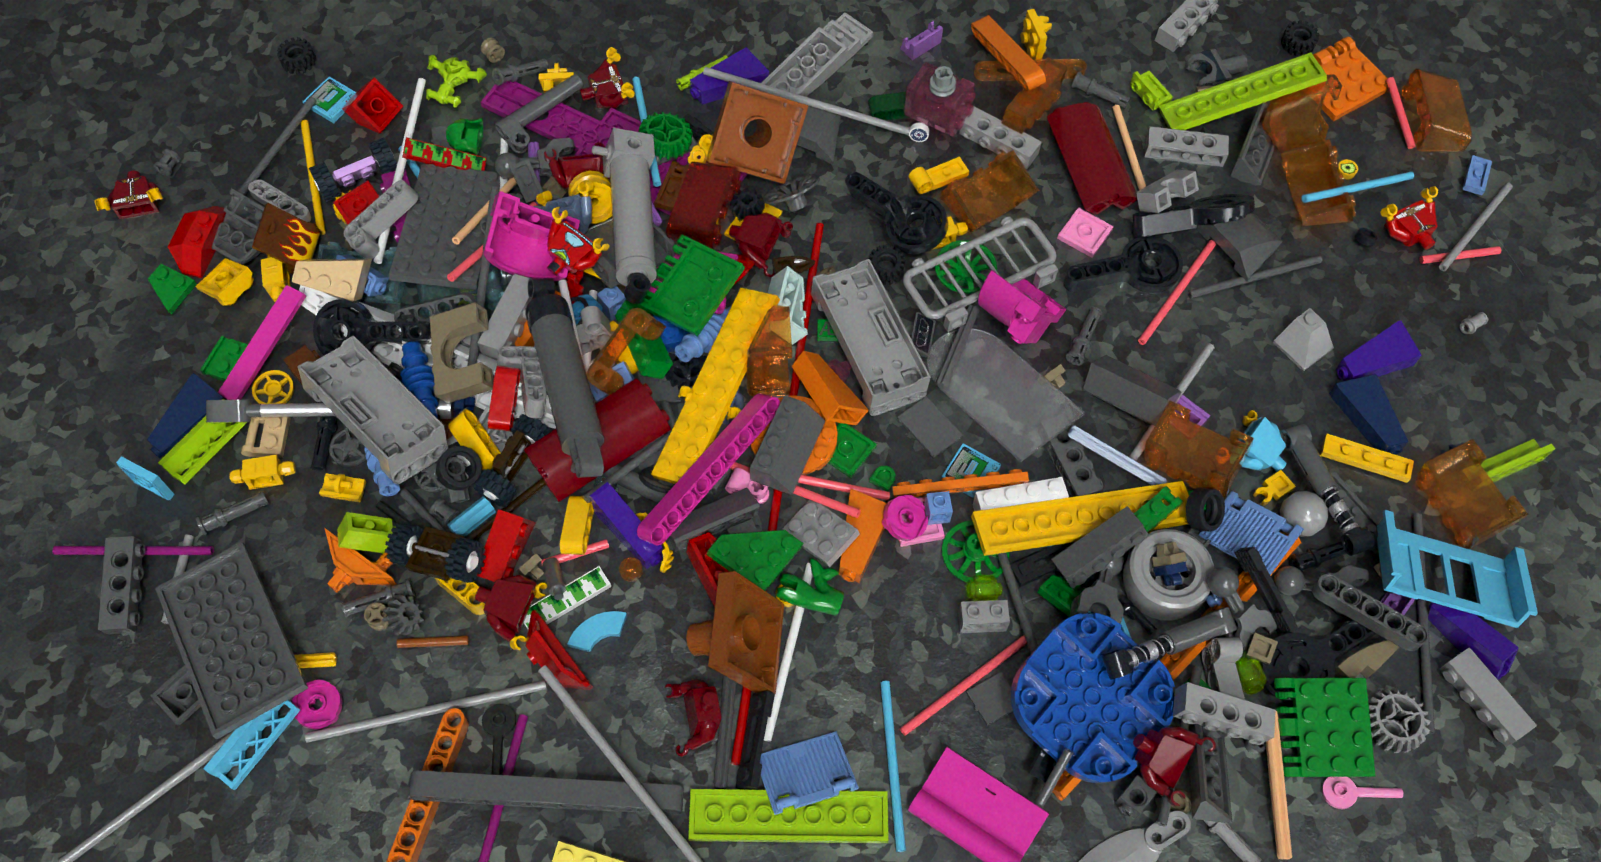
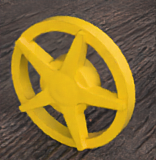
M271 370L261 374L252 386V395L258 404H286L294 393L293 380L287 373L280 370ZM281 375L285 378L278 382L277 380H271L269 376ZM264 378H267L263 389L257 390L259 383ZM289 381L290 389L288 394L283 392V386ZM266 394L268 402H262L258 399L257 395ZM279 396L285 397L281 401L273 403L274 398Z

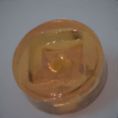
M626 558L619 566L621 577L628 582L638 580L643 573L641 562L636 558Z

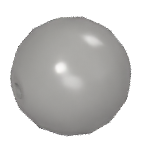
M1296 491L1282 502L1280 516L1286 519V523L1294 527L1297 524L1304 529L1300 537H1309L1315 535L1326 526L1328 508L1323 499L1317 494L1309 491Z

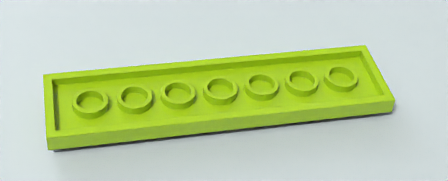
M1308 53L1159 106V110L1169 129L1187 130L1327 81V74L1313 54Z
M691 789L688 839L689 841L888 843V791H839L838 796L796 809L793 806L783 808V813L774 815L766 790ZM789 794L783 795V796L778 797V799H781V798H784V797H787V796H790V795H789Z

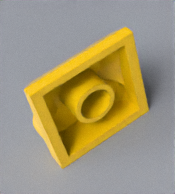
M224 258L195 287L201 292L217 299L221 305L226 306L234 304L238 297L252 286L254 278L252 277V271L247 266Z

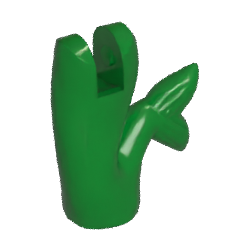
M810 558L816 589L798 576L792 574L782 575L780 583L786 587L796 589V591L781 587L777 589V597L795 606L837 616L842 605L844 592L831 587L827 583V581L839 574L836 569H824L817 560Z

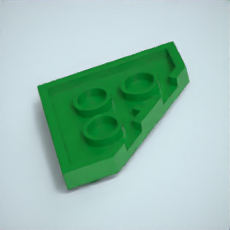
M786 530L721 535L709 548L707 556L729 572L736 571L766 591L800 551L804 543Z

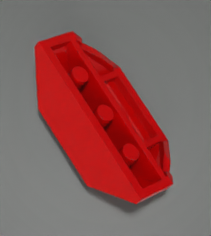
M212 206L183 215L168 245V249L183 275L203 278L216 250L212 249V245L219 224L223 223L226 215L223 207Z
M536 610L532 611L525 645L529 650L526 654L534 665L538 663L541 668L546 665L563 687L591 690L593 685Z

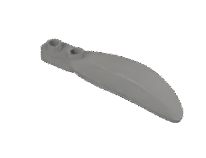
M1173 811L1169 814L1167 826H1161L1155 822L1148 828L1132 829L1117 834L1094 847L1079 862H1156L1163 849L1189 832L1191 821L1184 812ZM1173 821L1180 822L1181 828L1175 829L1172 825ZM1158 834L1161 841L1158 843L1154 842L1152 835Z

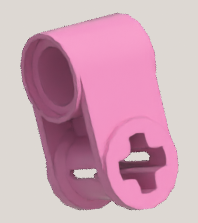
M734 468L725 490L733 494L748 488L759 504L765 503L769 499L768 486L751 481L749 472L740 468Z

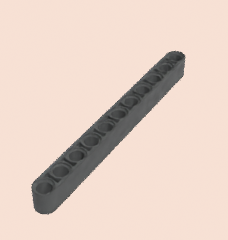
M413 771L411 773L408 794L409 799L416 801L651 813L627 782ZM641 783L665 814L682 813L683 786Z

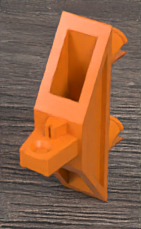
M325 528L332 560L336 566L332 572L334 576L327 583L331 589L338 593L346 584L349 586L353 582L356 585H397L394 579L386 573V570L393 564L386 557L388 553L384 552L376 562H370L354 549L339 547L338 537Z

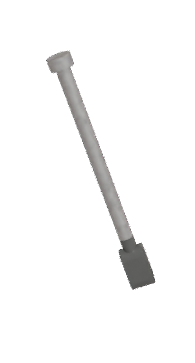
M440 399L436 407L437 414L440 415V419H452L453 402L446 403ZM206 400V422H251V417L335 416L324 403L251 404L250 400Z

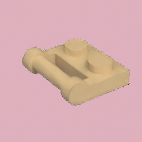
M251 417L246 442L242 446L241 454L247 457H264L277 454L278 458H283L291 418ZM259 424H264L260 447H254Z

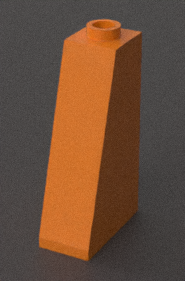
M803 351L793 363L792 368L827 421L856 426L869 411L819 354Z
M854 489L850 491L848 505L860 509L861 512L858 518L847 514L846 522L858 529L860 535L841 555L839 575L848 582L855 581L860 583L885 530L882 525V519L884 518V509L888 503Z

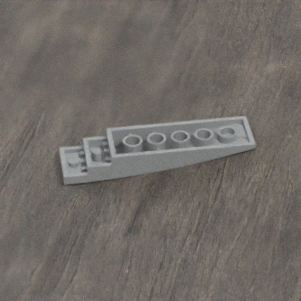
M844 12L836 21L831 20L823 29L818 27L762 84L807 97L854 56L873 37V31Z

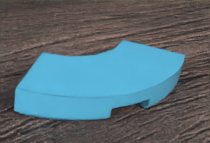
M608 611L588 618L572 633L567 643L568 647L591 652L595 644L600 640L610 636L620 637L627 613Z

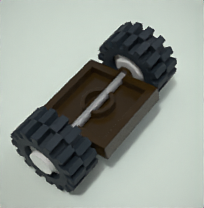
M521 414L511 428L513 436L507 439L505 448L493 460L492 467L494 471L492 472L489 469L482 470L479 479L472 485L475 491H478V494L483 495L491 503H496L497 506L501 505L504 508L507 507L517 493V489L512 484V481L528 459L524 449L549 434L552 430L547 428L545 423L542 424L541 420Z
M404 522L396 524V528L393 527L391 529L392 534H388L390 539L385 544L388 546L385 549V553H388L387 559H390L389 561L405 566L412 572L445 581L451 578L471 583L473 579L476 580L478 578L477 574H481L480 568L484 567L485 564L482 563L486 559V555H483L486 552L485 548H483L484 545L478 541L466 539L459 534L427 526L423 529Z

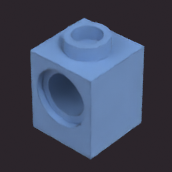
M617 286L607 287L597 293L598 303L603 307L602 311L611 321L616 319L617 310L625 300L627 301L624 294Z
M949 491L927 493L924 507L925 514L928 516V525L950 523L953 510Z

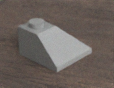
M1311 308L1294 319L1273 341L1303 372L1334 348L1326 322Z

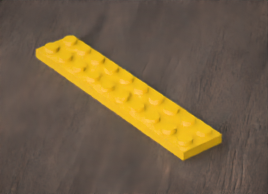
M740 287L692 387V396L685 402L651 473L654 478L676 484L714 442L780 301L777 295Z
M1178 481L974 511L971 518L983 555L986 556L1077 542L1128 506L1135 513L1165 486L1171 490L1172 495L1179 497L1183 503L1153 530L1189 525L1186 518V503L1189 494L1184 482ZM1165 499L1162 501L1166 506L1169 505Z

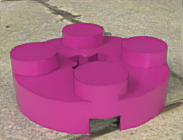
M911 495L898 496L890 500L886 505L882 525L896 539L910 541L925 532L928 525V516L925 517V507L919 499ZM903 514H908L907 518L910 520L909 522L903 521Z
M325 680L308 682V689L293 697L292 703L301 709L295 718L304 727L322 729L330 724H334L339 719L343 705L342 696L335 686ZM317 699H320V702L323 703L320 709L315 710V708H311V705L315 704Z

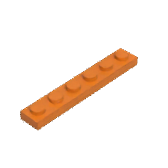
M1014 469L1008 471L1009 474L1001 475L999 472H989L983 477L970 474L965 475L964 479L956 480L955 477H944L938 482H933L932 479L920 480L919 484L911 485L910 482L897 483V486H893L894 498L904 495L923 497L927 493L949 491L950 494L995 489L1028 483L1029 478L1028 472Z

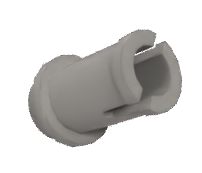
M1478 312L1471 318L1463 319L1460 329L1464 334H1473L1477 328L1487 324L1488 317L1485 313Z

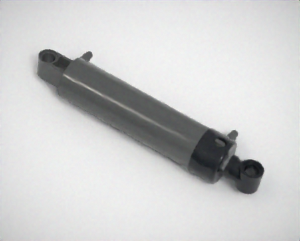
M531 277L528 280L527 289L529 298L533 300L526 306L525 315L534 341L561 449L565 454L571 456L573 462L571 472L576 473L578 478L602 476L604 464L600 447L604 443V435L573 328V320L568 303L565 298L555 294L553 278Z

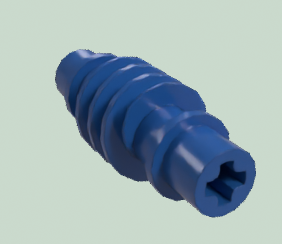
M407 342L402 346L403 358L401 363L404 367L400 374L402 383L438 418L436 410L438 400L433 396L434 374L432 367L426 365L428 356L423 353L422 345L419 342Z

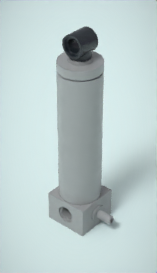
M613 128L606 147L593 146L592 153L603 155L604 177H610L616 279L619 283L626 286L624 290L625 298L631 303L639 304L645 299L651 283H653L657 276L649 169L655 158L654 139L652 134Z

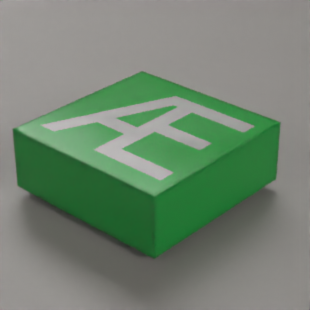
M818 319L817 341H838L828 319Z

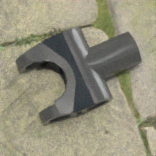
M1210 49L1191 56L1186 61L1185 66L1189 71H1199L1206 75V77L1198 81L1197 87L1203 85L1217 86L1234 80L1231 76L1232 74L1246 71L1248 61L1245 55L1222 59L1217 49Z

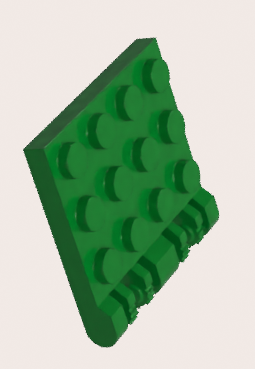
M681 235L676 241L678 245L672 247V250L681 257L679 259L669 255L665 257V261L670 265L662 262L657 268L656 276L662 283L654 280L651 283V287L657 289L655 293L648 291L643 302L635 305L698 337L745 267L742 263Z
M1274 678L1275 689H1292V692H1275V697L1278 699H1293V707L1280 706L1276 708L1278 714H1294V718L1278 719L1280 736H1296V741H1281V747L1284 749L1297 747V757H1282L1283 763H1298V767H1283L1284 777H1376L1366 678Z

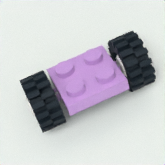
M384 137L368 143L373 157L371 155L335 170L332 176L325 162L309 168L325 202L341 196L335 184L336 181L339 187H350L358 179L363 178V180L373 177L374 173L377 172L376 165H378L382 174L396 171V160Z

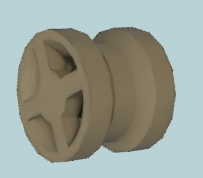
M488 38L481 45V52L492 63L500 61L505 55V49L498 44L495 38Z
M372 603L364 611L365 620L376 631L386 629L389 624L388 621L382 620L387 616L382 611L386 608L382 603Z

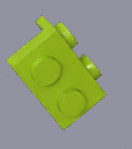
M1138 71L1133 73L1129 85L1152 111L1159 108L1162 104L1171 102L1173 96L1150 71L1141 75Z

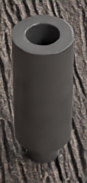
M549 558L542 564L549 594L554 596L555 600H561L564 597L563 593L566 591L560 564L558 559Z

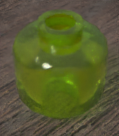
M974 575L971 581L967 582V597L972 601L997 600L998 596L1002 595V585L998 583L994 575Z
M1241 658L1236 661L1235 664L1243 692L1252 695L1262 691L1267 677L1261 664L1257 660Z

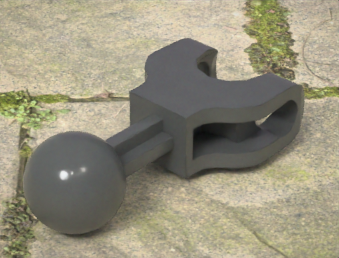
M571 138L553 139L544 149L537 150L536 157L518 158L512 153H503L495 161V170L501 177L511 179L514 177L510 166L529 159L533 169H538L539 176H548L550 178L552 172L549 162L544 159V152L546 151L548 157H553L552 149L556 151L555 160H558V157L573 152L575 148L574 140Z
M1123 556L1108 563L1103 570L1099 571L1098 579L1072 601L1070 617L1081 613L1087 614L1090 611L1108 616L1121 624L1124 610L1117 598L1118 589L1110 585L1112 577L1117 575L1124 566Z
M1294 566L1280 568L1274 577L1277 589L1285 595H1295L1301 590L1312 591L1313 585L1318 580L1305 577L1301 570ZM1353 566L1343 567L1337 573H1327L1352 586H1361L1369 580V573L1366 569ZM1321 584L1324 590L1330 591L1327 585ZM1343 596V599L1347 603L1352 604L1351 600L1348 597ZM1333 609L1337 614H1339V615H1341V616H1345L1344 614L1340 613L1339 611Z
M1227 567L1216 568L1208 577V587L1214 595L1224 597L1230 607L1229 610L1237 627V630L1225 634V638H1240L1243 645L1242 657L1248 658L1245 655L1255 630L1271 635L1277 628L1276 622L1269 611L1257 609L1254 603L1241 600L1237 593L1239 579L1232 569Z

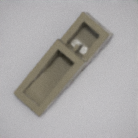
M1387 640L1361 649L1335 668V678H1355L1361 673L1367 679L1389 659L1399 646Z

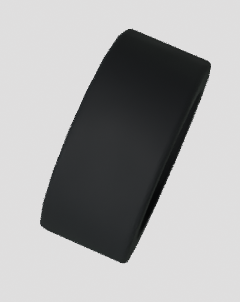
M454 446L447 449L438 458L436 463V475L439 482L451 490L469 488L479 479L482 472V462L478 454L466 446ZM460 455L470 462L472 472L466 480L456 481L447 474L446 463L450 457Z
M1195 488L1190 493L1186 503L1187 522L1195 530L1215 531L1220 527L1225 514L1223 496L1216 489ZM1205 503H1207V511L1204 517Z

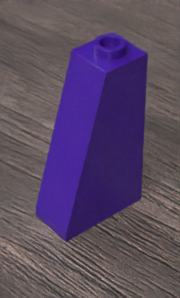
M747 47L711 67V69L762 83L769 76V70ZM702 72L690 79V93L694 99H698L703 105L723 99L728 82L704 75Z
M1397 321L1344 357L1336 370L1338 377L1343 381L1375 374L1378 377L1414 366L1422 355L1402 321Z
M608 482L590 495L595 515L646 570L661 562L663 559V547L643 541L638 537L637 529L641 523L640 519Z
M1433 602L1430 603L1428 607L1430 609L1428 620L1460 653L1470 647L1498 681L1510 671L1519 649L1518 646L1475 614Z

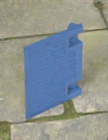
M1231 491L1224 500L1225 514L1220 527L1211 532L1201 531L1199 536L1205 540H1211L1210 544L1236 559L1237 557L1234 552L1240 548L1255 547L1271 575L1304 529L1297 524L1294 527L1286 523L1285 518L1249 499L1244 501L1239 498L1237 493ZM1231 505H1234V506L1240 508V511H1238L1237 509L1231 507ZM1279 530H1282L1283 532H1285V533H1287V534H1289V535L1286 536V535L1280 533Z
M837 731L761 753V778L774 815L783 813V808L793 806L796 809L838 796L839 791L848 788L850 792L859 789ZM845 777V779H843V780H840V781H837V782L834 781V780H836V779ZM787 794L790 795V796H787V797L778 799V797H780V796L787 795Z

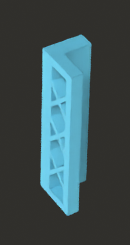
M287 700L235 729L203 769L210 775L220 778L231 789L236 790L301 709L290 700ZM285 704L291 710L284 718L278 719V711ZM272 725V733L268 738L262 739V730L266 726ZM255 745V754L252 758L245 759V751L249 746ZM239 765V773L232 781L226 774L233 766Z

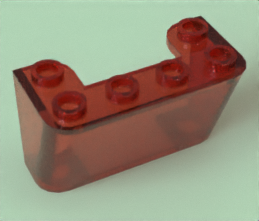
M692 161L667 224V237L677 241L681 235H684L713 250L716 245L719 246L722 239L720 222L721 219L726 218L728 211L726 205L728 201H732L735 192L738 193L741 187V181L739 180L741 172L738 171V167Z

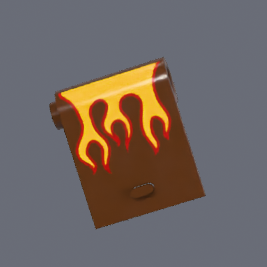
M266 203L252 248L287 264V272L293 275L296 261L313 258L321 231L317 228L316 224L306 222L270 203Z

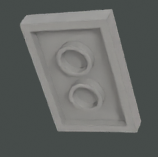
M811 500L782 529L803 542L802 548L828 567H831L860 535L858 529L823 505Z

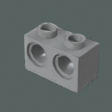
M1008 600L961 602L958 609L960 633L1007 631L1010 623Z

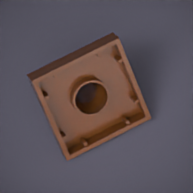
M729 81L706 160L709 163L785 184L808 105ZM752 120H756L757 129L755 133L749 137H744V130L747 124Z
M736 571L719 573L714 619L693 623L689 626L686 637L689 651L694 656H709L708 667L755 693L769 691L776 694L784 603Z

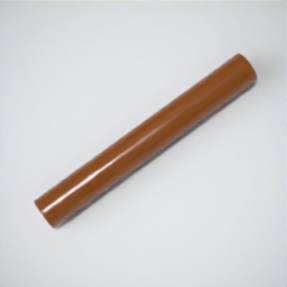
M469 636L397 639V648L469 645Z

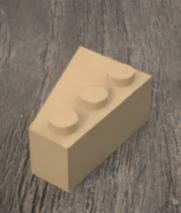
M372 258L306 259L296 261L292 282L337 297L357 301L363 297Z

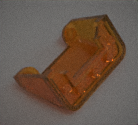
M776 305L767 311L747 350V393L750 396H755L759 393L769 396H788L790 393L788 359L792 358L789 306Z

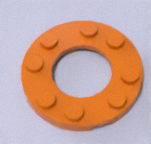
M789 396L807 403L825 420L823 429L802 475H806L816 470L819 471L832 458L837 446V427L835 422L825 419L813 399L803 396ZM771 422L750 444L755 456Z

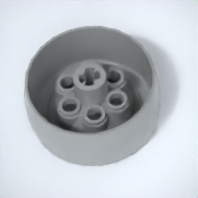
M1173 529L1153 531L1140 544L1134 545L1130 550L1123 568V587L1129 600L1145 615L1165 621L1182 619L1195 612L1206 601L1210 593L1208 577L1214 570V563L1204 545L1193 536ZM1176 542L1179 551L1186 553L1188 571L1185 572L1188 573V577L1183 578L1181 576L1182 584L1165 586L1164 575L1155 576L1152 557L1157 556L1158 544ZM1175 586H1181L1182 589L1175 590Z

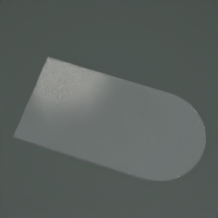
M971 329L948 387L946 389L941 388L948 397L1020 462L1085 414L1084 411L999 338L977 329ZM957 330L940 337L932 345L928 353L927 369L935 384Z

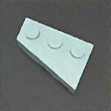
M787 266L771 278L768 293L777 295L780 301L767 328L790 345H793L808 335L807 329L804 328L806 311H803L802 302L805 300L803 277Z

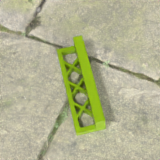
M205 416L158 464L173 478L185 485L247 422H236L234 425H231L233 422H206Z
M1532 439L1463 469L1459 475L1470 491L1473 492L1543 461L1555 450V447L1551 443L1541 448L1536 440Z

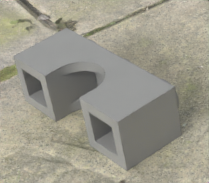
M1175 170L1137 191L1139 210L1159 213L1172 206L1171 198H1186L1198 191L1196 171Z

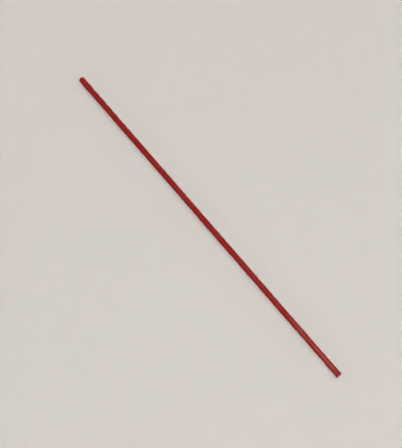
M816 223L811 259L815 261V264L809 268L803 303V311H806L804 328L807 329V332L813 299L811 296L813 277L817 274L824 229L823 223ZM807 335L797 341L794 362L805 351ZM794 369L789 396H798L800 379ZM776 489L773 492L767 531H777L782 491ZM744 686L742 688L731 757L732 765H740L752 692Z

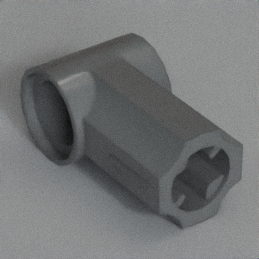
M458 457L449 458L446 463L447 474L456 481L466 480L464 462ZM448 465H454L457 469V474L451 473ZM446 488L449 504L470 500L468 488L464 490Z

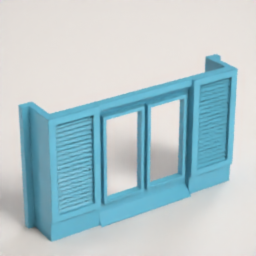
M1388 510L1382 512L1383 519L1377 525V542L1383 590L1484 617V619L1518 628L1530 615L1536 616L1538 614L1524 549L1514 547L1504 559L1396 529L1394 513ZM1419 550L1440 556L1446 594L1425 588ZM1450 559L1471 565L1477 603L1456 597Z

